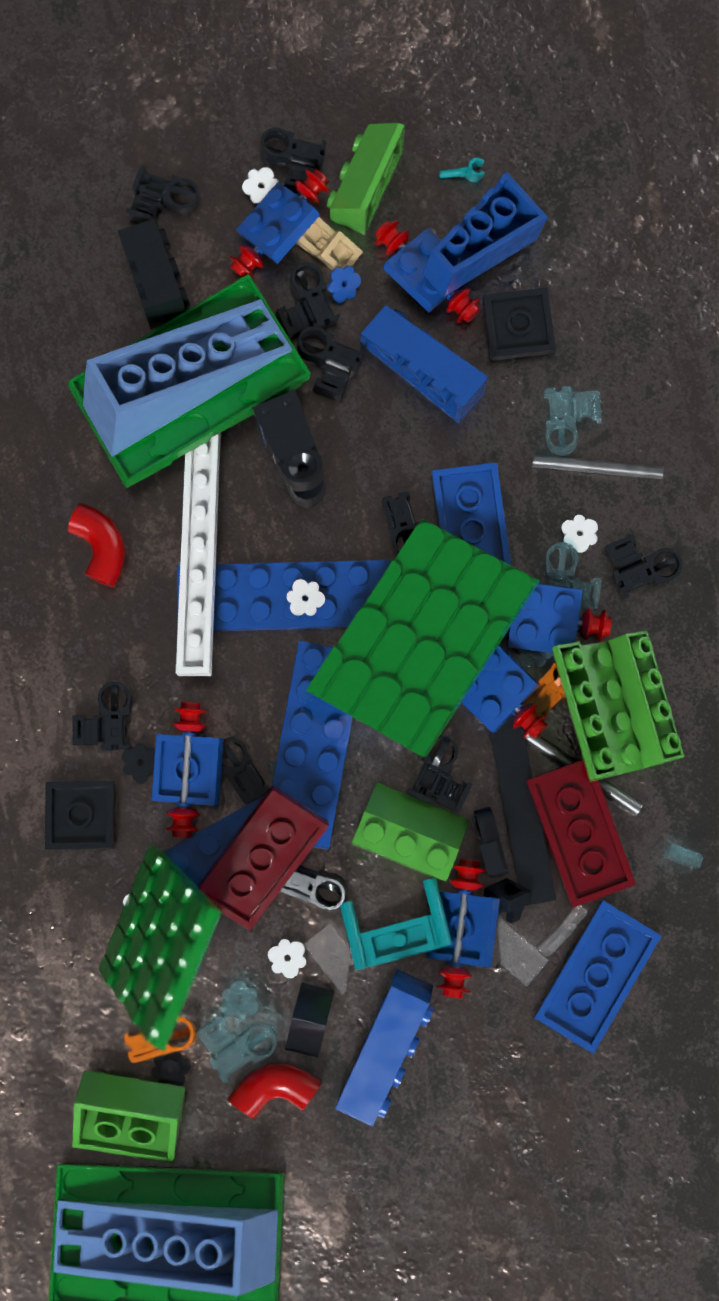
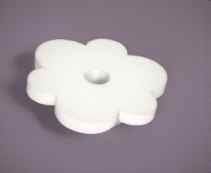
M264 167L259 172L251 170L248 173L249 179L243 182L242 189L245 194L251 195L253 203H260L279 181L273 179L274 174L270 168ZM262 184L264 188L260 189L258 185Z
M576 515L573 520H566L562 524L561 529L563 534H565L563 542L567 546H573L576 552L583 553L588 549L589 545H594L597 542L595 533L598 525L593 519L585 520L584 516ZM577 532H581L582 536H578Z
M303 579L296 580L292 586L293 591H289L286 596L287 600L291 603L290 610L296 616H301L304 613L308 616H313L317 611L316 608L323 606L325 603V596L319 591V585L316 582L308 584ZM306 596L309 599L307 601H303L302 598Z
M282 939L278 946L272 947L268 951V958L273 962V972L277 974L282 972L286 978H294L298 974L299 968H303L306 965V959L302 956L305 951L303 944L298 941L290 943L289 940ZM285 955H290L291 960L286 961L284 959Z

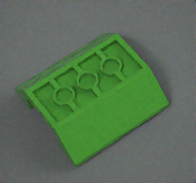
M647 630L624 634L605 642L587 645L574 642L552 647L553 657L589 782L642 770L685 757Z

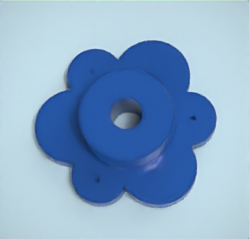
M349 265L343 269L336 267L330 274L332 281L328 283L327 289L333 293L332 296L336 302H344L346 298L351 299L356 295V288L361 283V277L359 274L354 273L353 267Z

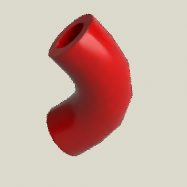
M80 502L72 513L68 532L85 539L92 547V559L84 575L103 585L115 588L126 554L123 535L111 518L98 509Z
M270 1063L252 1070L237 1084L227 1100L252 1119L257 1117L266 1103L275 1098H283L303 1111L322 1085V1082L309 1072L292 1064Z

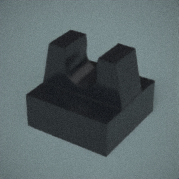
M506 878L485 887L484 897L500 899L498 914L506 912V921L512 924L520 920L524 906L531 903L532 891Z

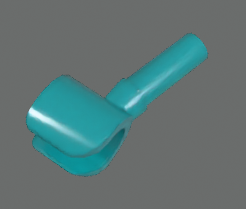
M473 158L467 167L440 170V179L461 176L466 177L471 182H479L485 172L478 173L472 168L482 167L484 160L482 158Z

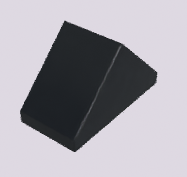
M301 983L285 1050L318 1058L334 990Z

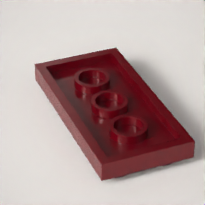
M583 759L525 780L571 907L580 906L636 885L599 780L589 782Z
M272 785L197 887L222 914L246 929L251 930L327 830L329 823L326 819Z

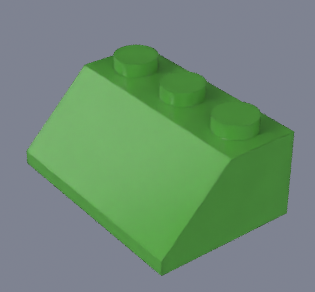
M401 123L368 124L364 135L361 133L357 135L352 149L355 152L351 162H345L339 178L343 181L338 190H332L327 202V207L330 208V221L361 234H366L403 153L405 125Z
M377 782L353 838L352 845L442 882H447L470 820Z
M83 1071L74 1102L72 1147L174 1164L183 1114L185 1087L144 1081L137 1078L108 1075L102 1072Z

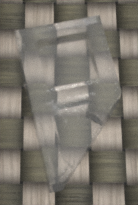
M581 905L574 907L535 948L543 956L549 957L573 933L579 922L586 917L587 911Z
M500 919L497 923L500 964L527 987L549 960Z
M328 924L303 945L339 992L343 994L346 992L351 950L331 924Z

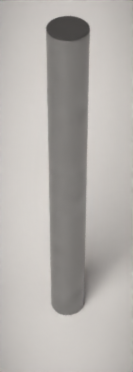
M533 454L532 467L641 478L662 479L664 473L663 466Z
M540 735L536 739H533L531 736L525 739L528 744L561 766L577 761ZM599 780L605 796L635 816L639 813L643 804L607 780Z

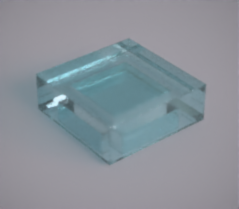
M675 844L666 846L662 856L692 869L700 868L704 858L699 853Z

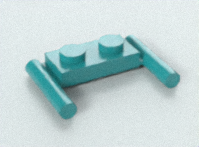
M436 878L423 881L431 915L361 934L353 901L342 903L340 909L355 971L453 945Z

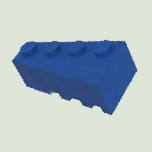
M506 171L500 177L498 183L484 194L482 200L475 207H472L466 213L464 219L458 225H455L431 251L422 274L444 297L536 241L548 216Z
M385 305L360 335L361 345L458 424L462 422L484 396L488 376L432 338L426 331L419 329L409 322L407 316L400 310H392Z
M396 969L390 990L381 1002L374 1025L368 1031L361 1048V1053L357 1056L338 1098L336 1110L370 1126L374 1125L377 1116L385 1117L392 1100L387 1097L391 1086L398 1088L406 1070L401 1067L406 1055L412 1058L420 1038L415 1036L420 1025L427 1026L434 1008L429 1006L433 985Z

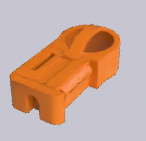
M555 662L549 671L538 681L540 683L539 687L523 703L524 707L536 703L537 708L535 712L539 716H542V713L547 714L562 697H565L563 688L560 686V678L558 677L554 680L553 672L556 668Z
M179 1016L177 1021L185 1022L189 1028L172 1033L169 1041L189 1035L190 1038L182 1046H173L168 1041L165 1051L157 1049L150 1042L145 1041L141 1031L134 1033V1036L132 1033H126L124 1040L125 1044L130 1048V1052H128L129 1060L132 1063H140L191 1048L197 1038L195 1024L190 1019Z

